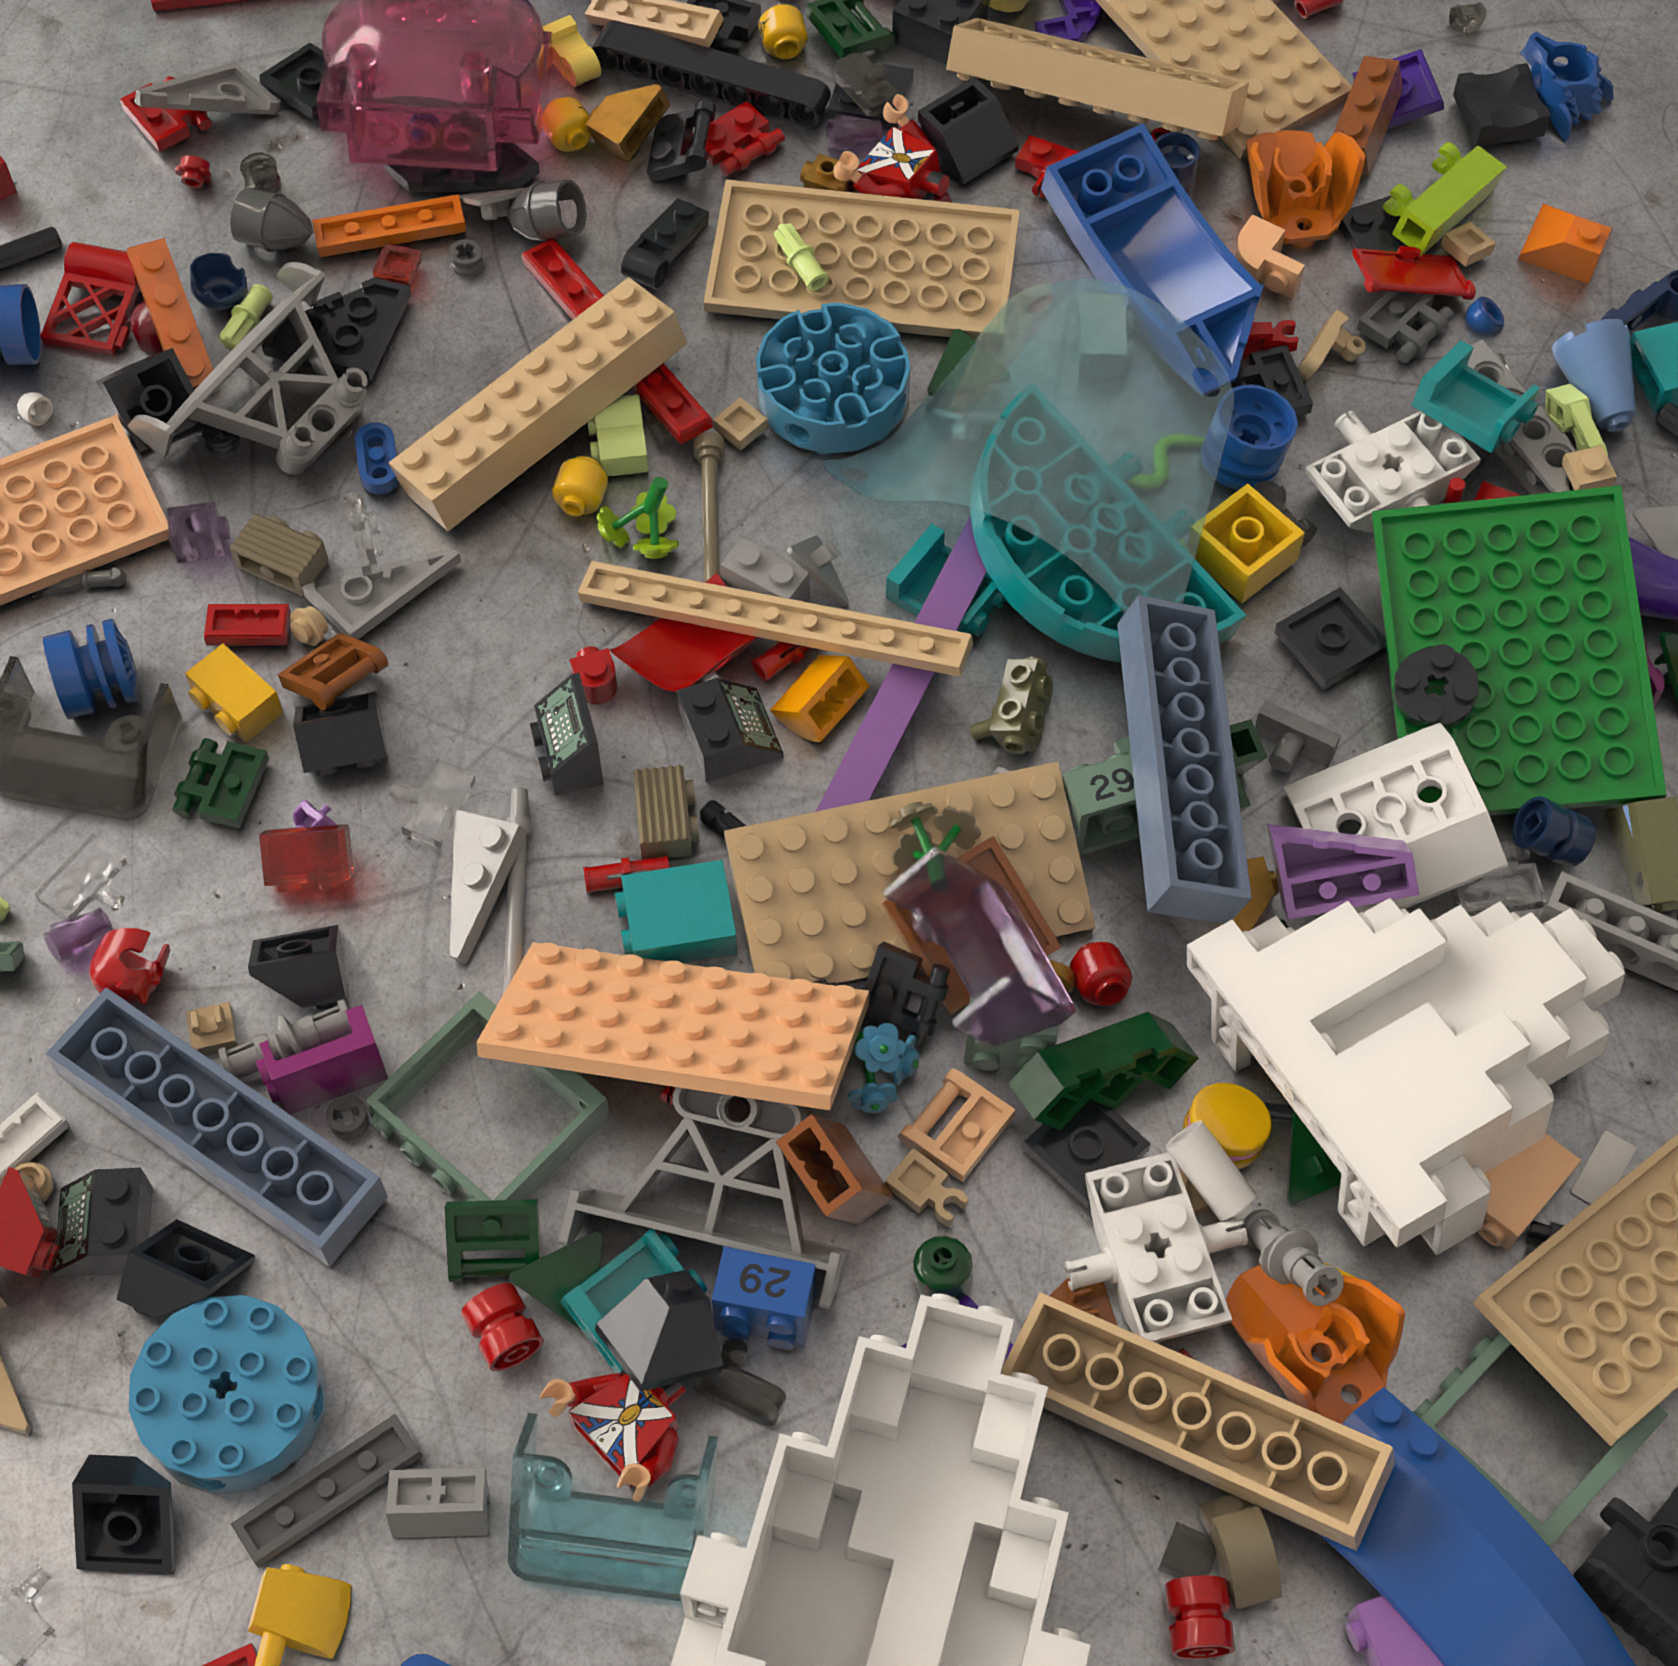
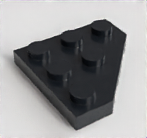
M465 105L384 161L385 172L409 192H489L516 189L540 173L539 163L468 105Z
M375 277L360 283V289L343 296L340 292L319 299L311 309L305 311L334 372L343 375V373L346 374V370L349 368H359L366 374L367 381H371L412 296L410 286ZM288 317L261 346L264 356L287 361L302 344ZM309 358L302 364L312 367Z

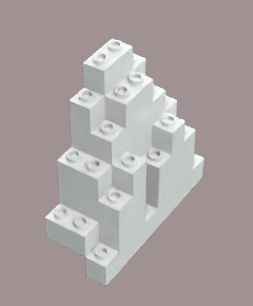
M1391 898L1359 914L1347 901L1296 931L1292 927L1286 928L1277 916L1250 931L1244 932L1239 929L1233 920H1230L1187 945V967L1212 999V1042L1235 1073L1250 1065L1251 1053L1341 1172L1337 1211L1361 1244L1366 1246L1387 1234L1397 1248L1421 1234L1436 1256L1482 1229L1491 1192L1490 1183L1484 1173L1545 1138L1554 1103L1553 1092L1549 1085L1605 1052L1610 1034L1609 1027L1604 1017L1593 1009L1620 994L1626 974L1618 956L1611 951H1606L1597 940L1592 926L1586 920H1580L1571 908L1551 920L1541 923L1532 912L1521 918L1514 912L1510 913L1501 901L1475 916L1470 917L1466 910L1459 905L1432 920H1429L1420 908L1412 913H1409L1406 909L1400 910Z
M933 1294L931 1297L920 1295L906 1348L899 1347L895 1340L882 1335H872L870 1339L862 1336L858 1337L828 1446L820 1445L821 1441L817 1437L807 1433L793 1432L792 1436L779 1434L747 1547H740L738 1539L722 1533H712L710 1538L701 1535L697 1536L680 1592L685 1618L670 1666H1086L1091 1644L1080 1642L1081 1636L1079 1634L1062 1628H1052L1051 1633L1041 1631L1069 1512L1059 1510L1060 1506L1057 1503L1045 1498L1033 1497L1030 1502L1021 1500L1048 1386L1039 1384L1037 1378L1028 1374L1018 1372L1012 1373L1011 1376L1002 1374L1014 1319L1006 1317L1003 1311L994 1307L980 1306L978 1309L959 1305L957 1299L945 1294Z

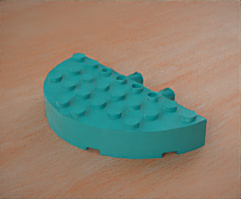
M1032 383L1019 393L1001 414L988 437L972 483L970 516L974 539L986 571L1001 594L1024 619L1057 642L1078 652L1121 663L1117 624L1138 595L1215 610L1219 646L1232 638L1245 619L1246 614L1178 541L1190 533L1191 526L1195 524L1193 517L1189 516L1182 522L1181 519L1188 512L1184 509H1179L1174 515L1161 523L1125 484L1133 477L1142 473L1143 468L1139 458L1129 464L1128 461L1133 459L1135 454L1126 452L1122 457L1108 465Z

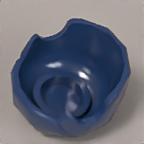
M206 253L196 257L189 265V287L191 293L200 304L209 309L221 311L239 305L248 293L247 277L245 276L244 268L237 269L228 254Z

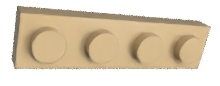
M592 0L585 12V16L591 24L605 26L607 22L617 21L708 48L724 20L720 10L672 0Z

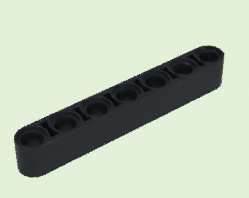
M617 21L607 22L592 46L599 60L600 67L606 70L733 107L748 101L764 116L802 127H815L831 99V90L824 82L818 79Z

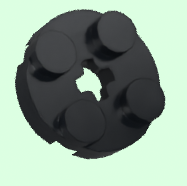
M1440 644L1435 647L1418 650L1409 655L1395 673L1394 701L1401 715L1411 724L1419 727L1421 725L1429 727L1441 722L1445 729H1450L1468 718L1474 708L1479 693L1476 670L1466 657L1455 652L1451 646ZM1436 680L1437 682L1442 681L1445 683L1444 695L1439 697L1435 692L1428 695L1425 692L1429 687L1428 682Z

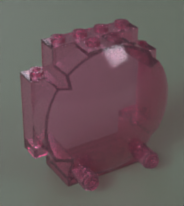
M341 0L329 14L322 31L321 40L325 69L316 103L321 131L346 132L350 162L497 171L502 142L539 144L542 114L546 106L553 65L552 32L543 31L539 15L528 0Z

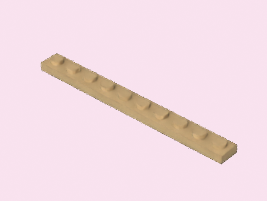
M591 561L577 592L580 601L584 603L961 677L973 645L972 634L596 561Z

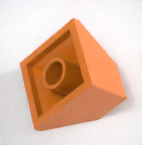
M1543 203L1518 260L1589 284L1614 227Z

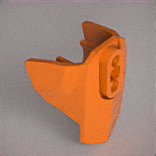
M1283 130L1275 131V133L1266 132L1258 134L1247 140L1246 150L1254 196L1263 220L1285 229L1283 243L1286 245L1291 243L1293 246L1306 248L1313 245L1316 240H1327L1337 231L1341 220L1351 209L1365 163V153L1353 137L1342 132H1336L1332 134L1328 142L1323 146L1322 142L1316 143L1313 133ZM1299 223H1303L1302 230L1298 228Z
M1261 1265L1243 1272L1234 1281L1226 1298V1303L1232 1317L1230 1324L1292 1403L1342 1424L1359 1406L1380 1389L1386 1388L1388 1368L1397 1355L1403 1331L1405 1311L1400 1304L1367 1280L1343 1275L1344 1286L1339 1297L1324 1306H1315L1305 1298L1301 1287H1297L1293 1283L1280 1284L1270 1278L1262 1270ZM1314 1287L1322 1296L1325 1295L1320 1289ZM1313 1357L1320 1358L1323 1363L1317 1362ZM1341 1390L1353 1394L1356 1398V1404L1344 1402L1341 1398Z

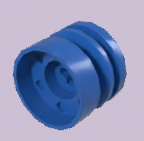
M27 284L1 285L0 359L2 351L4 359L10 367L35 365L39 363L41 356V329L38 310L31 288Z
M1242 385L1230 389L1219 401L1200 450L1202 464L1209 475L1223 486L1235 490L1241 489L1247 483L1255 490L1267 487L1277 477L1285 454L1288 452L1298 426L1295 410L1283 396L1274 390L1260 385Z
M113 618L102 621L106 640L100 641L93 624L86 625L87 645L80 646L71 630L43 637L44 652L59 702L68 720L96 713V693L102 692L111 708L118 707L115 688L118 687L121 688L126 703L138 702V675L133 656L126 638L124 639L118 630Z

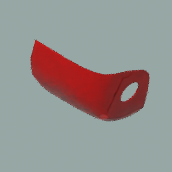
M717 572L705 582L727 587ZM660 618L627 642L608 650L654 685L667 691L677 692L679 689L702 683L706 679L711 678L758 637Z

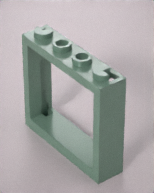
M480 991L365 1101L372 1117L368 1122L378 1134L385 1139L392 1135L402 1144L400 1150L411 1163L417 1167L422 1163L434 1172L431 1177L443 1191L449 1195L455 1191L466 1201H489L492 1199L394 1114L481 1029L484 1030L497 1005ZM523 1064L580 1113L494 1200L528 1199L610 1116L607 1098L578 1073Z
M1501 1333L1494 1340L1486 1335L1468 1355L1474 1362L1464 1372L1456 1367L1439 1386L1444 1394L1434 1404L1426 1399L1413 1413L1471 1463L1521 1514L1550 1548L1669 1414L1659 1406L1652 1410L1616 1442L1552 1515L1542 1523L1436 1427L1442 1418L1512 1345Z

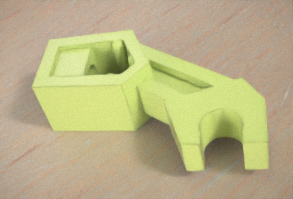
M1571 384L1546 390L1545 411L1548 418L1561 432H1572L1576 441L1577 451L1602 446L1608 457L1606 445L1592 419L1589 398Z

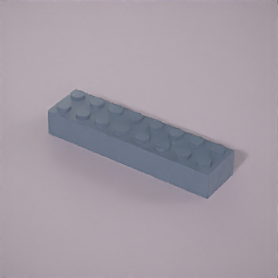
M1138 595L1117 625L1147 911L1225 924L1232 920L1252 897L1215 610Z
M108 988L101 992L46 1053L60 1077L328 1267H331L388 1198L381 1178Z

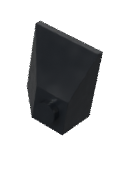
M173 348L134 362L96 381L113 415H118L127 436L139 453L150 447L128 428L129 423L137 415L151 416L167 423L195 391ZM188 419L174 436L200 422Z
M339 925L253 940L248 963L249 975L302 1008L314 1006L316 1010H325L337 1006L338 1000H346L347 980Z
M176 1219L128 1252L116 1300L133 1307L136 1312L142 1315L158 1318L208 1297L251 1265L255 1255Z
M687 1270L646 1278L596 1323L595 1332L639 1391L721 1373L723 1362L710 1299Z
M89 1454L72 1482L76 1569L172 1574L175 1564L171 1482L137 1456Z

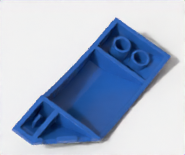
M1144 123L1047 166L1041 187L1042 192L1076 249L1106 293L1125 295L1126 310H1132V327L1155 354L1200 396L1207 395L1234 382L1238 375L1240 362L1264 284L1260 285L1240 264L1199 212Z
M1385 1387L1353 1411L1342 1423L1344 1426L1392 1446L1395 1464L1357 1551L1325 1536L1322 1537L1348 1560L1393 1606L1444 1666H1636L1601 1611L1532 1526L1471 1463Z

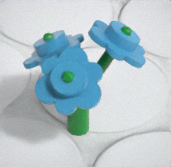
M883 1023L878 1028L867 1026L863 1032L859 1030L854 1044V1052L857 1058L863 1060L867 1084L862 1089H855L848 1093V1100L852 1103L854 1109H862L867 1113H877L885 1110L888 1107V1103L897 1101V1090L894 1084L899 1085L907 1076L911 1077L919 1066L920 1052L916 1051V1036L910 1035L906 1043H904L902 1040L897 1039L898 1030L890 1023ZM879 1069L888 1073L892 1072L894 1084H876L874 1072H877Z

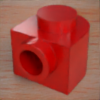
M588 646L579 650L575 658L569 659L571 674L580 673L587 703H606L617 692L615 665L608 650L609 648L599 650L595 646Z

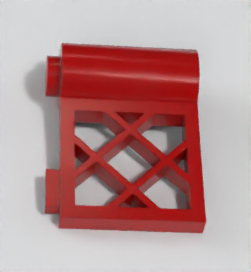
M72 242L66 250L64 257L65 272L40 338L43 343L115 356L117 349L124 350L130 334V329L126 327L137 294L141 292L127 251ZM72 287L87 289L90 293V296L73 305H70L67 300ZM112 295L124 296L121 305L108 312L105 311L100 303ZM96 304L102 315L82 325L76 314ZM70 317H73L78 325V328L66 334L55 333L57 325ZM108 323L111 332L107 342L91 340L88 333Z

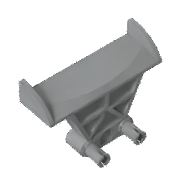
M286 263L276 276L293 293L271 311L237 344L195 389L167 423L151 416L137 415L129 423L128 428L164 459L169 454L174 434L188 419L276 448V462L282 471L291 475L305 472L358 416L367 394L365 389L367 386V376L359 368H349L346 370V374L343 373L341 378H337L301 304L304 301L312 307L316 303L326 276L322 271L303 263ZM289 317L302 346L274 373L253 352ZM307 358H309L316 375L293 374ZM239 367L262 386L237 413L205 403ZM281 393L321 396L287 431ZM267 400L272 426L251 419L253 414ZM317 419L323 420L328 423L331 430L326 432L319 431L312 425V421Z
M676 1087L673 1093V1104L675 1110L684 1119L626 1196L589 1187L570 1189L558 1244L569 1246L574 1242L588 1213L739 1250L816 1264V1268L826 1270L819 1307L829 1309L833 1302L849 1250L804 1239L790 1162L776 1143L778 1139L806 1119V1114L801 1106L746 1098L751 1106L750 1115L745 1121L737 1122L730 1116L729 1105L738 1096ZM701 1122L772 1139L725 1173ZM689 1134L708 1170L670 1161ZM774 1153L780 1187L739 1178L768 1155ZM661 1171L715 1183L708 1216L640 1199ZM728 1187L782 1199L789 1235L722 1220Z

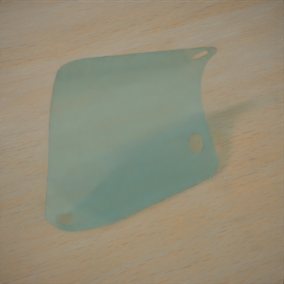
M1082 278L1046 283L1024 289L1007 301L974 340L975 343L932 394H928L889 440L874 449L845 459H829L824 461V467L829 474L849 488L872 500L887 502H947L975 508L1017 525L1046 541L1078 564L1110 595L1124 613H1126L1138 595L1183 604L1230 427L1234 395L1226 370L1213 351L1190 327L1159 303L1128 287L1098 279ZM1046 295L1054 296L1053 301L1043 310L1035 313L1028 312L1030 305L1039 298ZM1194 369H1207L1216 377L1220 385L1218 396L1208 397L1198 390L1192 379ZM1021 393L1008 416L1000 418L1005 408ZM992 433L996 437L982 460L988 437ZM848 469L861 470L868 474V478L863 481H853L845 477L841 471Z

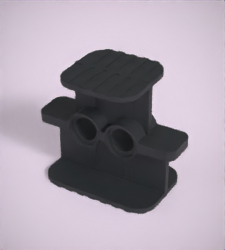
M1678 1486L1672 1491L1670 1497L1650 1522L1626 1502L1614 1497L1600 1512L1601 1519L1611 1529L1585 1562L1575 1571L1573 1577L1598 1609L1610 1617V1620L1622 1627L1623 1631L1635 1638V1641L1648 1649V1652L1654 1657L1656 1656L1660 1659L1662 1664L1665 1666H1678ZM1651 1541H1658L1664 1544L1669 1551L1670 1560H1663L1657 1557L1651 1548Z

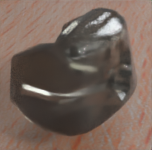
M1481 2L1466 5L1457 4L1450 8L1448 24L1456 32L1467 33L1475 31L1482 26L1487 18L1486 8Z

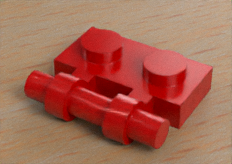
M169 76L165 78L163 82L173 80L175 78ZM149 83V84H147V85H145V86H143V87H141V88L148 87V86H151V85H153V84H152V83ZM136 90L120 98L123 110L159 152L191 136L188 124L197 125L201 131L208 130L212 125V121L207 116V111L140 107L134 102Z
M746 101L710 123L705 149L708 153L707 161L712 166L719 163L720 170L725 176L734 171L741 172L750 166L752 160L761 155L766 157L776 151V146L785 141V136L779 128L770 132L769 121Z

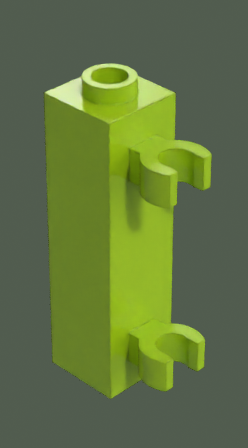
M1446 142L1438 150V153L1441 155L1431 164L1436 172L1444 175L1416 199L1412 197L1410 190L1402 184H1397L1390 190L1389 194L1392 197L1382 207L1388 214L1400 216L1392 234L1407 246L1419 248L1421 250L1420 256L1439 241L1444 233L1449 232L1493 193L1507 166L1480 146H1476L1463 158L1459 149L1454 144Z

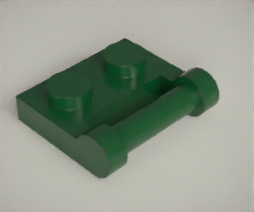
M817 0L806 5L805 16L841 59L877 48L883 52L889 50L895 43V35L889 28L881 26L865 7L864 0Z
M538 1199L446 1202L444 1210L448 1279L450 1283L464 1282L465 1277L510 1276L511 1272L542 1257ZM525 1249V1257L464 1259L463 1251Z

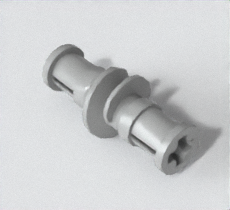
M338 1000V1006L313 1016L311 1014L307 1015L293 1024L281 1014L278 1016V1030L269 1034L263 1033L255 1036L253 1040L229 1050L226 1047L218 1049L224 1069L238 1079L259 1071L256 1060L264 1058L259 1043L267 1040L276 1060H281L348 1034H353L345 1013L348 1010L345 1000Z
M1266 1209L1255 1210L1245 1218L1241 1228H1246L1247 1245L1260 1250L1259 1262L1261 1268L1270 1278L1282 1285L1293 1283L1297 1287H1301L1305 1298L1315 1306H1324L1339 1297L1344 1286L1343 1277L1332 1265L1323 1264L1318 1256V1243L1309 1232L1299 1229L1289 1231L1287 1228L1281 1227L1277 1216ZM1259 1219H1262L1269 1227H1265ZM1314 1287L1320 1289L1325 1295L1322 1296Z

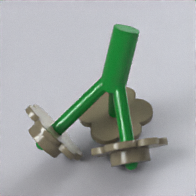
M922 802L909 803L898 811L900 817L892 820L889 825L891 829H898V831L913 827L915 832L912 835L903 834L900 836V847L893 851L892 862L895 866L902 868L904 876L913 878L918 873L921 876L928 877L930 887L935 889L942 888L946 884L942 862L945 852L952 843H956L962 849H971L975 844V840L981 836V831L975 826L976 820L972 813L967 810L957 811L955 808L947 806L933 820L934 826L943 832V841L938 846L932 843L930 832L925 830L922 825L930 819V816L938 812L937 808L932 803L924 805Z

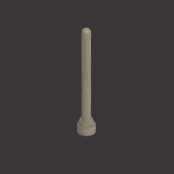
M713 432L701 433L693 440L694 457L702 465L704 583L716 572L720 576L717 465L720 464L721 459L725 455L724 438L720 434Z

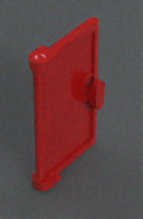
M1399 246L1397 252L1354 248L1352 251V255L1366 279L1364 286L1368 292L1377 293L1381 290L1460 296L1464 300H1473L1475 297L1476 288L1473 282L1465 279L1453 256L1431 254L1420 256L1421 250L1419 248Z

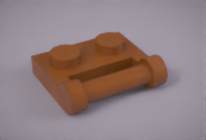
M338 633L277 675L284 689L312 700L321 710H326L335 703V698L370 673L378 674L388 667L389 663L386 655L378 647L343 633Z

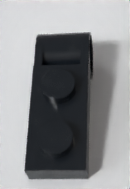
M677 198L627 250L621 264L622 276L629 277L633 281L654 290L660 289L668 276L670 262L708 224L709 211Z

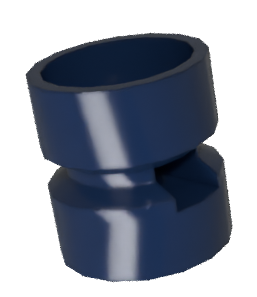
M1169 132L1163 134L1155 140V143L1190 197L1195 187L1196 170L1200 157L1199 145L1195 139L1184 133Z
M1538 796L1531 798L1520 808L1513 822L1512 834L1517 846L1543 856L1561 866L1570 868L1583 862L1589 855L1595 843L1596 830L1590 818L1564 808V806L1547 798Z

